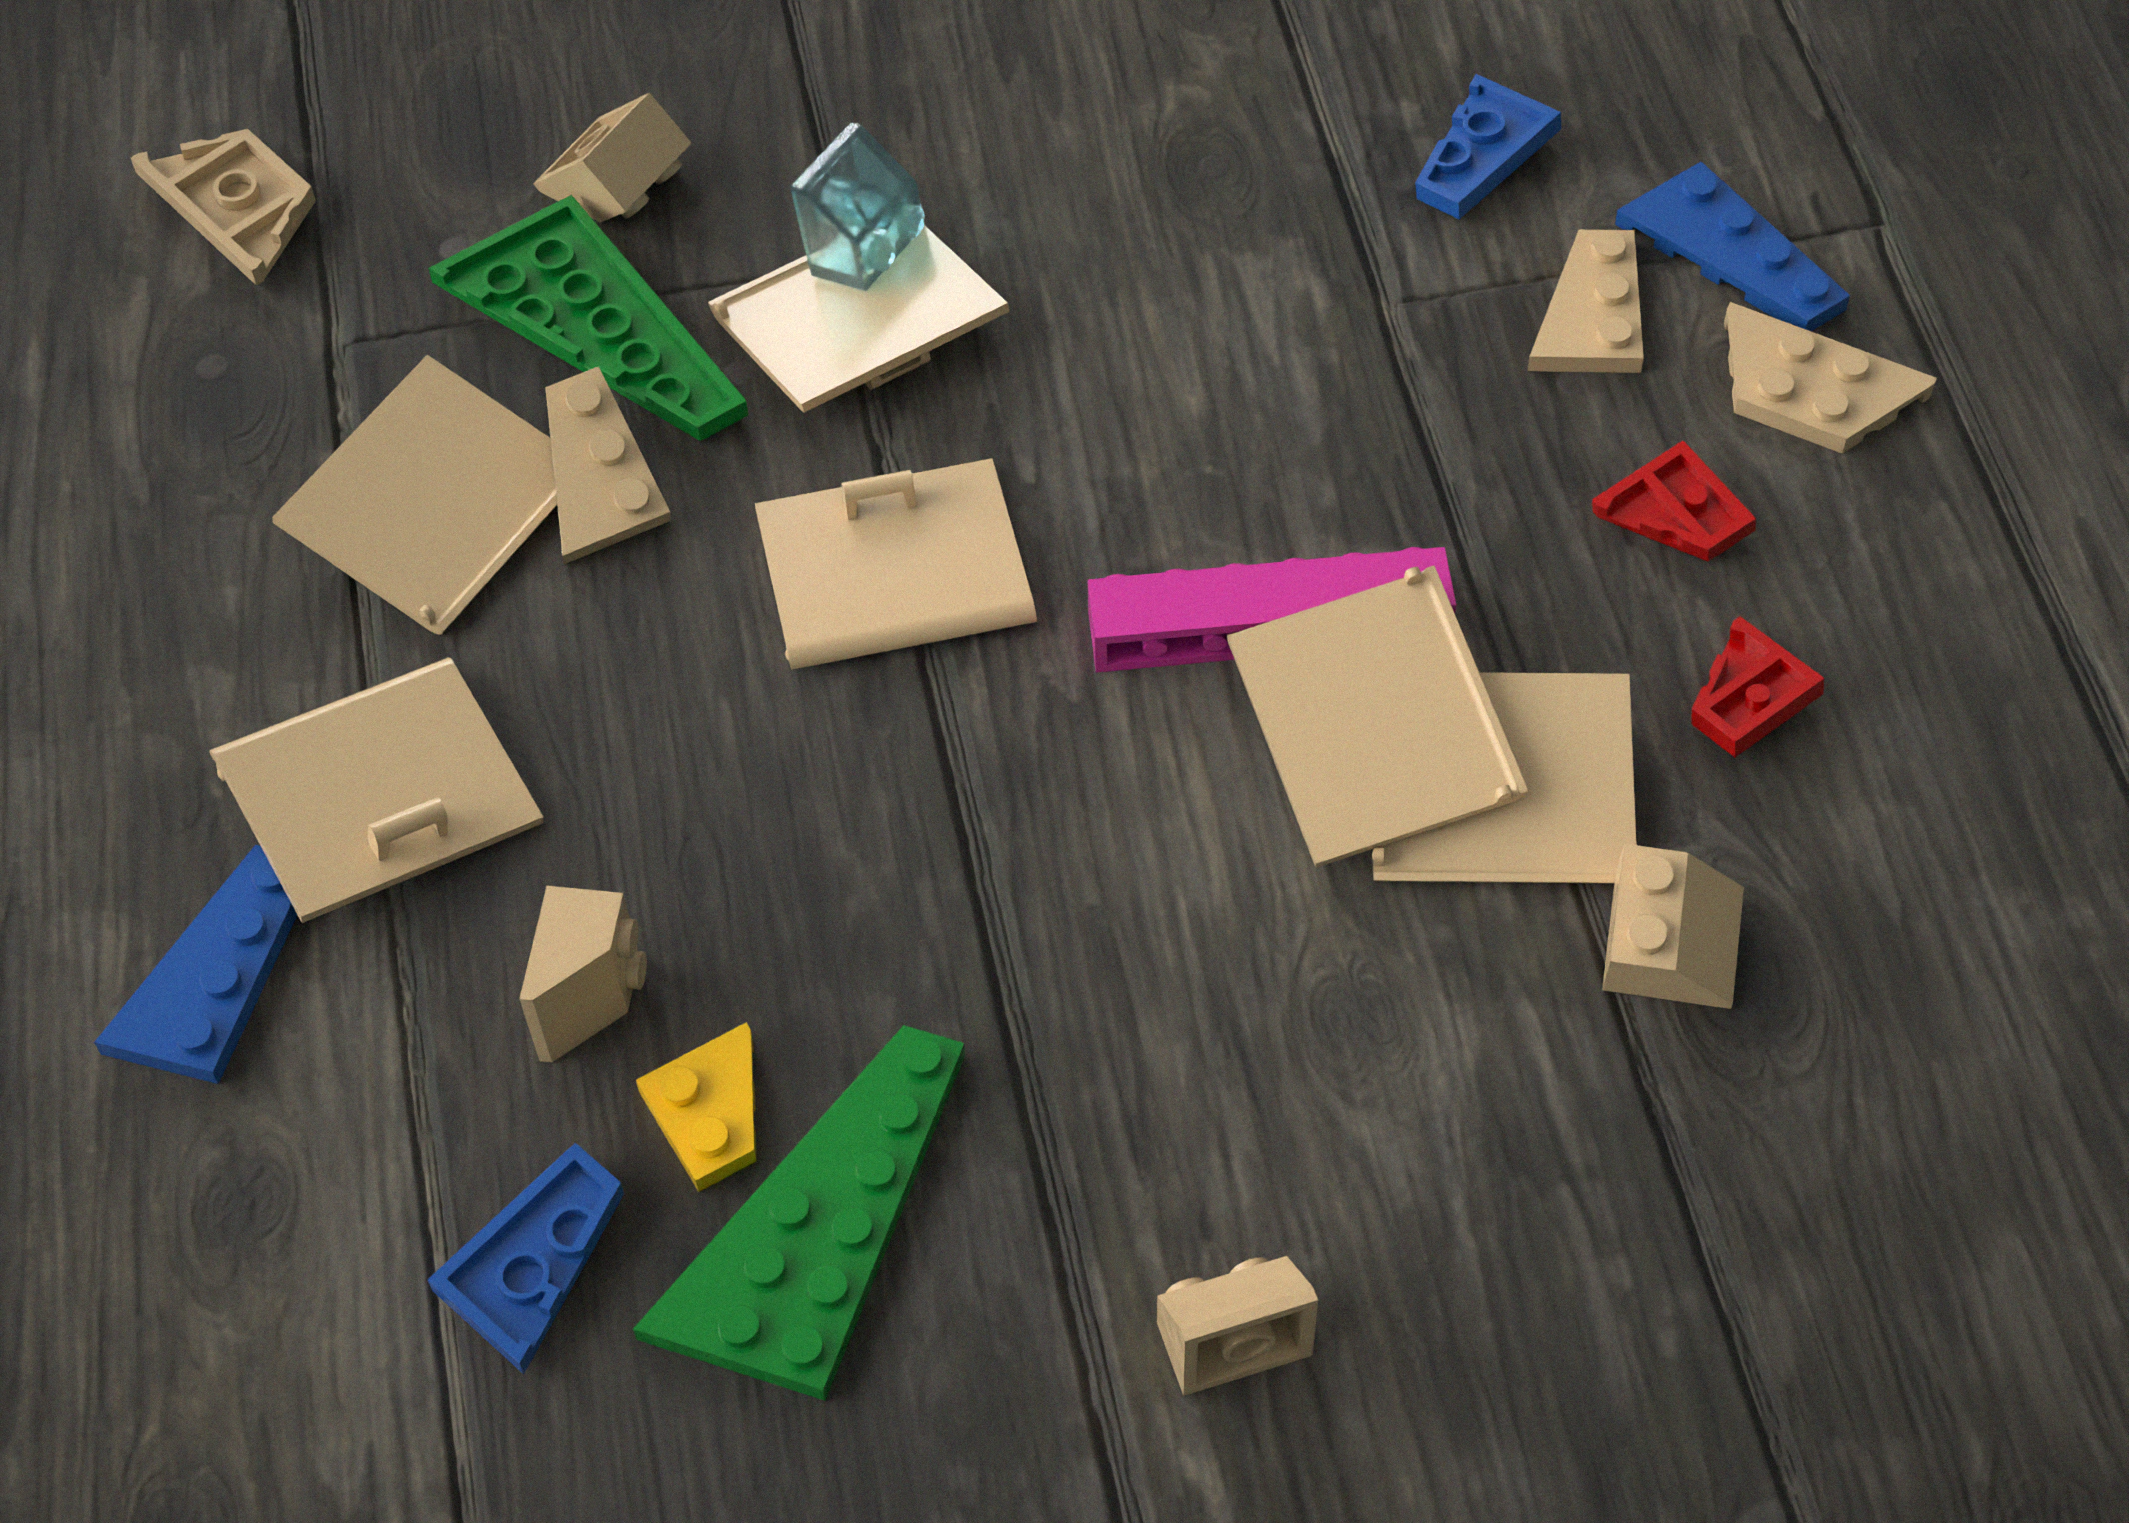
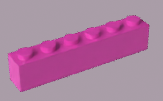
M1410 547L1394 552L1372 554L1355 552L1339 557L1317 559L1291 558L1283 562L1252 565L1234 563L1219 568L1197 570L1172 569L1164 573L1131 576L1114 574L1105 578L1088 579V615L1096 673L1235 660L1227 641V635L1404 578L1405 572L1413 567H1419L1420 572L1428 567L1435 566L1455 613L1456 600L1445 547L1427 549Z

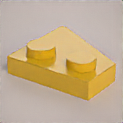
M747 1022L636 1080L639 1093L698 1192L757 1161L756 1131L754 1126L755 1086L752 1056L754 1042Z

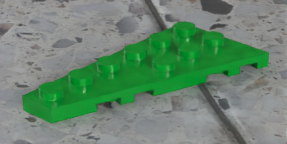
M572 195L428 268L433 284L582 372L599 366L609 388L700 442L749 415L745 398Z
M903 1025L633 1328L636 1340L825 1401L965 1058L964 1043Z

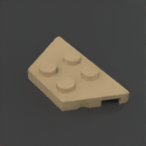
M249 129L222 134L213 140L200 139L180 144L182 154L152 161H150L147 151L132 156L131 161L135 172L256 286L264 281L316 201L311 185Z
M1730 302L1727 307L1724 327L1725 330H1728L1729 372L1734 379L1732 388L1734 413L1843 454L1862 442L1868 432L1881 430L1895 421L1899 410L1916 399L1923 403L1930 399L1937 380L1936 377Z

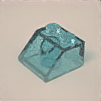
M851 122L790 186L810 273L814 277L867 291L879 276L889 269L897 256L920 234L925 226V215L921 207L917 182L858 123Z

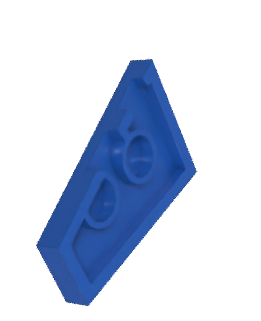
M1475 74L1469 85L1470 94L1464 105L1459 104L1452 115V127L1445 139L1437 142L1415 182L1417 199L1460 220L1562 129L1560 111Z
M574 1143L428 1279L432 1291L524 1374L624 1195L621 1182L578 1144Z

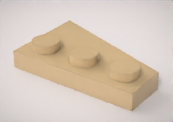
M1579 229L1530 354L1527 371L1641 373L1644 354L1634 230Z
M599 366L545 387L563 565L671 521L670 510Z

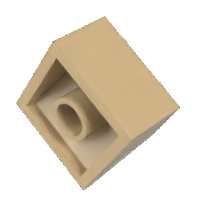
M649 92L600 116L533 184L541 193L557 201L572 195L588 215L600 223L619 214L624 219H627L648 202L649 197L645 191L654 182L660 185L679 170L682 163L678 160V157L692 143Z
M1623 844L1615 875L1602 990L1731 1009L1734 996L1744 887L1690 853Z
M546 886L520 994V1003L539 1061L554 1062L628 1013L633 989L641 990L644 985L647 967L645 951H638L637 919H630L623 893Z
M1288 1256L1268 1261L1266 1258L1249 1259L1235 1266L1229 1274L1206 1281L1199 1277L1184 1279L1168 1288L1166 1293L1158 1295L1157 1325L1183 1396L1312 1356L1318 1298L1313 1286Z

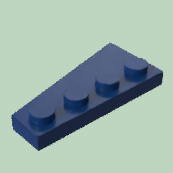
M1702 162L1697 163L1617 210L1615 225L1623 230L1637 229L1655 239L1653 247L1671 258L1677 253L1701 266L1700 275L1717 285L1723 282L1737 287L1745 292L1744 300L1778 320L1813 331L1847 310L1850 295Z

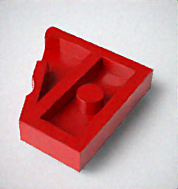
M1684 440L1592 499V510L1598 518L1707 562L1756 531V518Z
M1739 616L1730 627V638L1722 655L1717 654L1709 671L1708 684L1701 687L1692 706L1691 724L1735 758L1824 694L1825 678Z

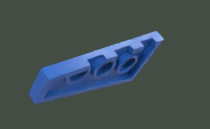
M255 844L95 1040L94 1044L101 1055L219 1084L297 917L293 905L260 845Z

